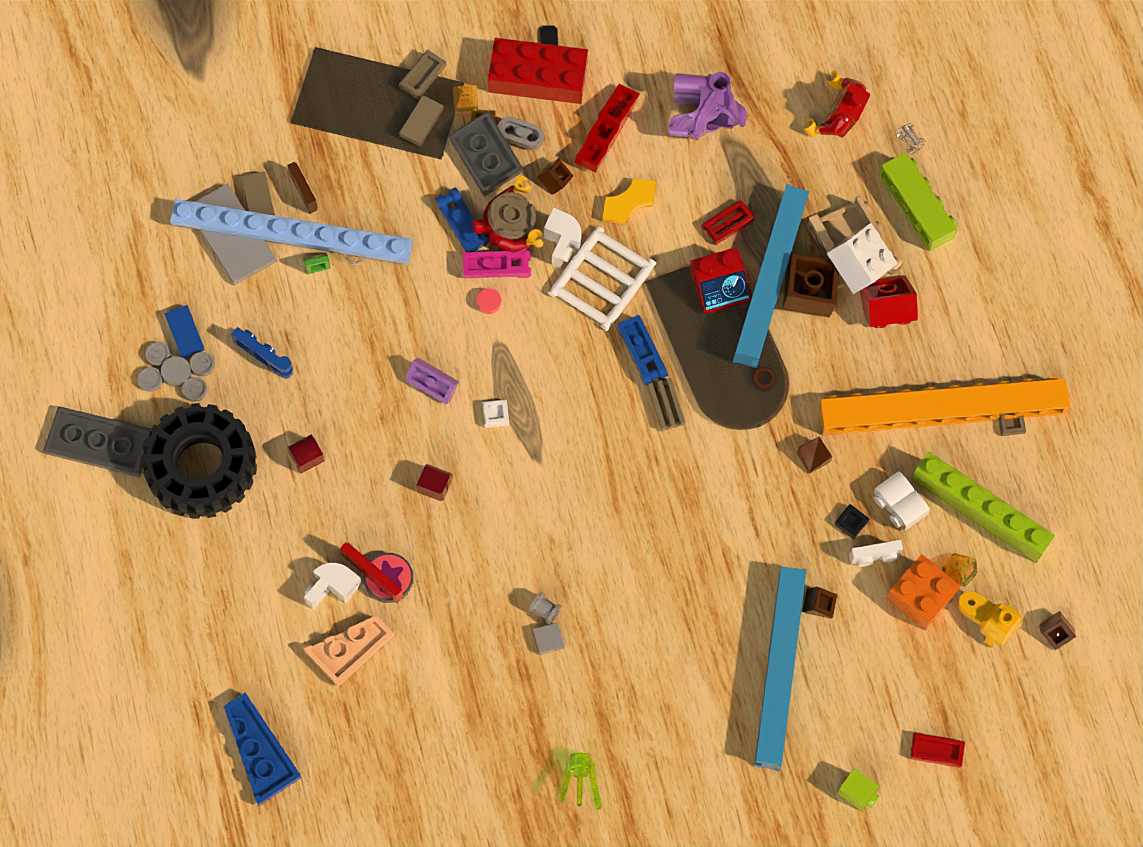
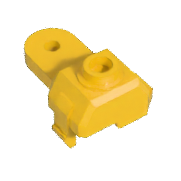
M975 591L964 592L958 600L960 612L979 625L981 633L986 636L984 643L992 648L995 643L999 646H1004L1022 622L1020 612L1010 605L1005 606L1002 603L993 604Z

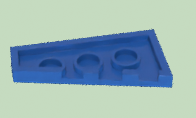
M246 692L224 706L259 807L302 777Z

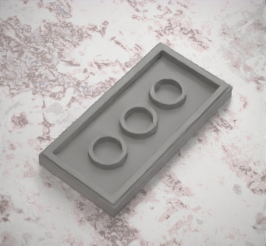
M229 184L195 201L197 203L245 210ZM199 229L234 285L277 262L264 240Z

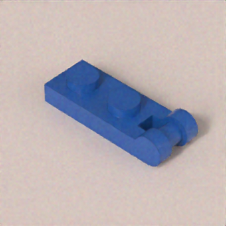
M456 187L450 189L448 194L444 196L439 195L434 198L438 209L465 252H474L488 244V239L484 233L474 234L472 221L475 218ZM454 201L456 207L449 209L447 205Z
M640 315L618 323L619 333L640 373L644 385L652 383V380L658 377L660 379L667 377L668 373ZM653 363L655 368L648 371L646 365Z
M237 327L231 333L233 342L280 377L287 379L292 376L293 368L288 357L277 356L275 354L276 351L270 345L259 343L256 340L257 337L247 329L243 331Z

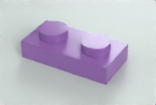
M418 357L413 360L405 381L445 404L451 401L459 383L458 380Z

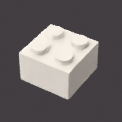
M872 223L854 232L827 253L853 294L874 283L897 264L893 254L889 251Z

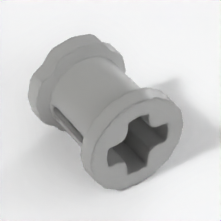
M543 592L536 596L529 607L530 612L535 611L546 619L548 625L556 619L562 609L560 604L555 605L545 598Z

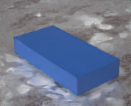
M188 305L164 313L182 358L205 350Z

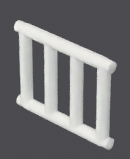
M597 226L553 284L548 294L554 298L558 296L601 323V328L608 331L656 265V261L644 259L603 233L604 229ZM596 242L603 243L642 269L635 278L630 277L591 252ZM585 259L628 286V288L619 297L578 271L577 268ZM570 278H573L615 306L606 316L563 287Z

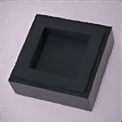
M850 504L834 525L852 539H855L867 525L870 518Z

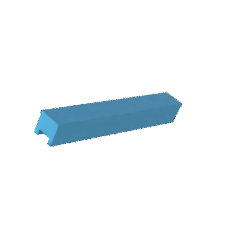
M786 184L735 352L734 363L738 362L757 368L809 191Z
M782 566L778 579L754 767L773 769L780 772L782 766L807 570L804 568L795 569Z

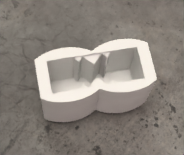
M900 471L875 488L874 500L881 509L885 508L891 514L889 518L896 528L901 527L906 531L929 514L930 508L913 489L912 485Z

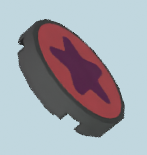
M382 553L370 560V562L402 588L404 598L414 583L413 570L409 562L395 553ZM363 574L364 586L371 597L383 603H395L394 600Z

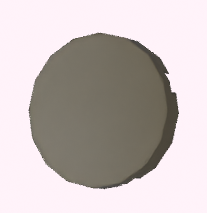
M514 192L503 193L495 198L489 206L487 214L489 225L501 237L520 239L528 235L535 225L536 212L533 204H530L526 200L527 198L521 194Z

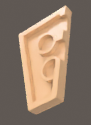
M376 615L338 635H332L324 639V641L313 646L310 645L303 650L339 687L394 636V633Z

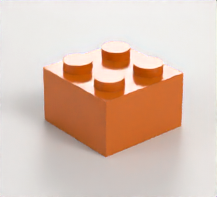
M921 554L890 589L886 599L922 629L926 630L957 595L961 586Z

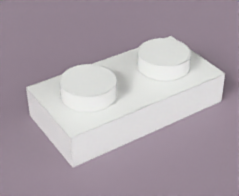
M901 540L852 548L849 555L851 565L858 564L860 567L871 565L873 561L877 560L892 562L900 557L903 546Z

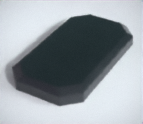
M554 25L542 26L540 28L541 43L558 45V30Z

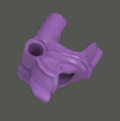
M716 72L713 75L708 74L707 76L675 74L674 103L698 105V108L691 113L673 116L669 123L668 135L682 137L690 135L691 139L699 140L706 133L715 132L721 127L732 129L733 126L740 125V127H744L746 125L747 111L738 101H735L731 91L729 75L723 72Z

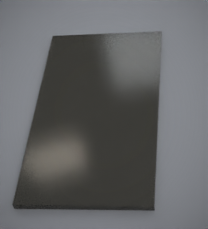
M315 47L293 117L291 118V124L442 160L462 90L464 89V82L438 76L424 92V96L444 105V110L420 147L399 135L419 100L399 88V83L410 69Z

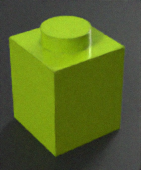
M854 768L837 794L863 812L866 806L872 808L880 795L876 792L880 786Z

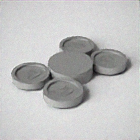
M154 342L147 347L145 352L147 361L153 366L162 367L161 372L154 367H147L141 370L138 375V383L143 390L148 392L155 391L161 387L164 380L169 386H182L183 395L189 401H200L206 396L207 386L205 381L199 377H191V374L193 372L197 376H207L213 371L215 362L209 353L198 352L194 354L190 359L189 365L188 361L182 357H170L168 346L162 342Z

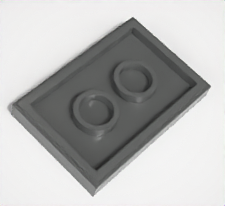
M486 111L448 136L484 196L525 171L489 111Z

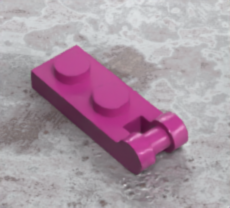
M526 250L514 253L510 251L464 252L463 278L531 277V268L528 266V262L531 260L530 252ZM511 261L519 262V266H512Z

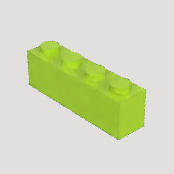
M905 152L884 163L881 166L879 176L927 249L931 251L954 239L957 231L956 221L952 216H948L944 210L942 200L932 192L929 180L926 177L923 178L920 174L916 161L913 158L910 159Z

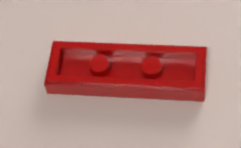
M345 542L340 547L341 555L392 600L398 603L403 598L402 588L350 543Z

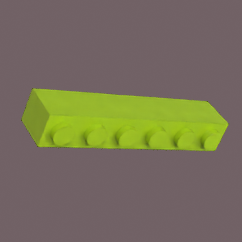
M928 451L914 471L911 480L1035 563L1041 558L1055 536L930 451Z

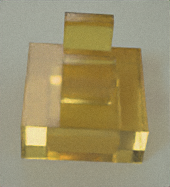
M454 86V112L471 113V111H478L477 86Z

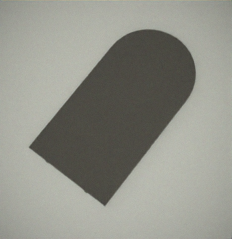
M690 266L645 281L664 329L701 411L713 422L735 430L761 427L775 418L787 400L789 376L769 328L757 368L733 362L751 301L704 314L689 272ZM749 286L750 296L752 299L753 292ZM766 367L774 372L775 382L772 386L761 388L754 382V373L759 368ZM761 371L757 375V380L765 385L771 382L772 376L767 371Z

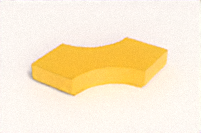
M633 178L631 185L625 192L617 196H606L602 222L626 225L633 212L643 207H652L657 181Z

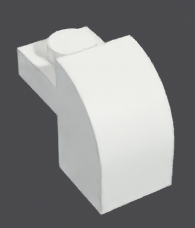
M553 208L544 226V238L558 243L552 254V265L561 269L564 261H569L572 251H579L581 248V228L573 216Z
M339 563L321 565L313 571L317 583L312 582L305 590V602L314 610L331 591L346 603L362 585L361 578L348 567Z

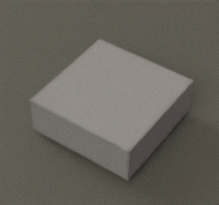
M558 623L533 629L539 655L564 649Z

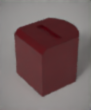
M312 434L287 447L300 473H304L325 461L323 453Z
M426 464L416 485L417 493L443 501L451 485L453 473Z

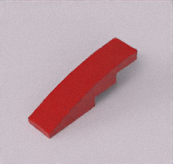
M618 84L600 111L598 120L588 133L586 142L576 155L574 163L596 173L640 96L639 92Z

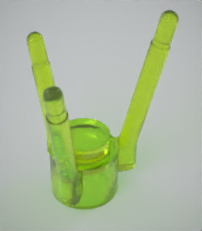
M573 753L570 755V762L566 763V774L559 801L564 802L570 777L573 773V776L577 777V805L581 806L583 778L588 777L589 773L596 808L600 810L601 802L595 776V764L591 763V755L587 753Z

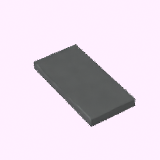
M58 406L43 452L46 455L140 477L143 468L141 464V456L144 455L143 444L146 439H150L149 431L151 428Z

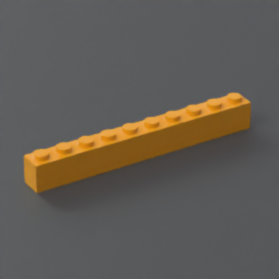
M1048 377L1043 381L1024 379L1019 381V383L1000 381L995 383V385L975 383L970 387H961L960 385H951L946 389L927 387L922 389V391L914 392L911 389H903L897 393L890 394L886 391H879L873 395L863 396L861 393H855L843 398L831 395L821 399L819 414L822 435L997 421L1000 414L1014 413V415H1005V419L1018 418L1024 415V418L1066 415L1070 408L1066 379Z

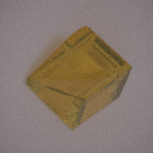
M954 553L942 565V571L960 586L966 587L977 574V562L975 558Z

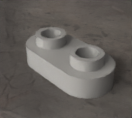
M505 117L498 123L500 131L510 144L528 150L538 149L543 144L544 134L537 125L514 117ZM508 129H511V130H513L514 132L511 133V134H508V133H506L505 131L508 130ZM534 137L536 140L531 142L528 138Z

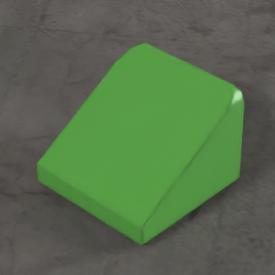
M326 252L303 258L307 274L330 269V262Z

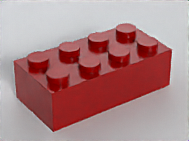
M494 37L488 74V92L582 104L588 65V49Z

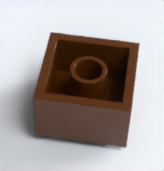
M792 254L786 270L782 309L830 318L836 305L839 272L833 262L827 259Z

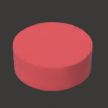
M491 288L482 290L477 296L479 310L485 314L497 312L501 307L500 294Z

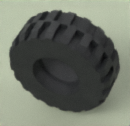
M195 403L185 409L183 406L178 407L171 415L166 413L160 418L161 423L158 426L153 425L149 431L150 439H146L143 444L144 455L141 456V464L148 486L162 506L166 509L171 508L173 513L179 516H183L185 513L189 514V517L192 519H199L200 515H207V518L216 517V513L222 510L224 513L232 509L231 505L233 503H240L245 498V490H250L253 485L252 477L257 471V457L249 432H247L245 425L240 419L234 418L233 413L226 409L219 411L216 405L208 404L207 407H201L200 403ZM198 443H208L218 447L222 452L223 459L221 465L213 474L202 479H189L179 474L176 464L179 456L185 449Z

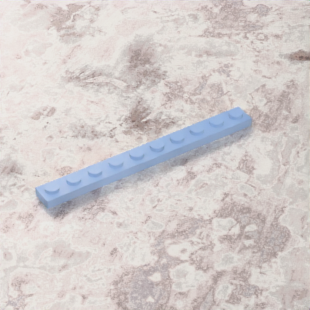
M175 199L170 219L171 225L409 265L413 246V239L180 199Z

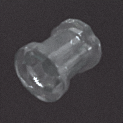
M911 122L900 127L895 133V137L901 139L907 147L906 151L908 154L917 152L926 143L925 139L920 138L913 129L914 125Z

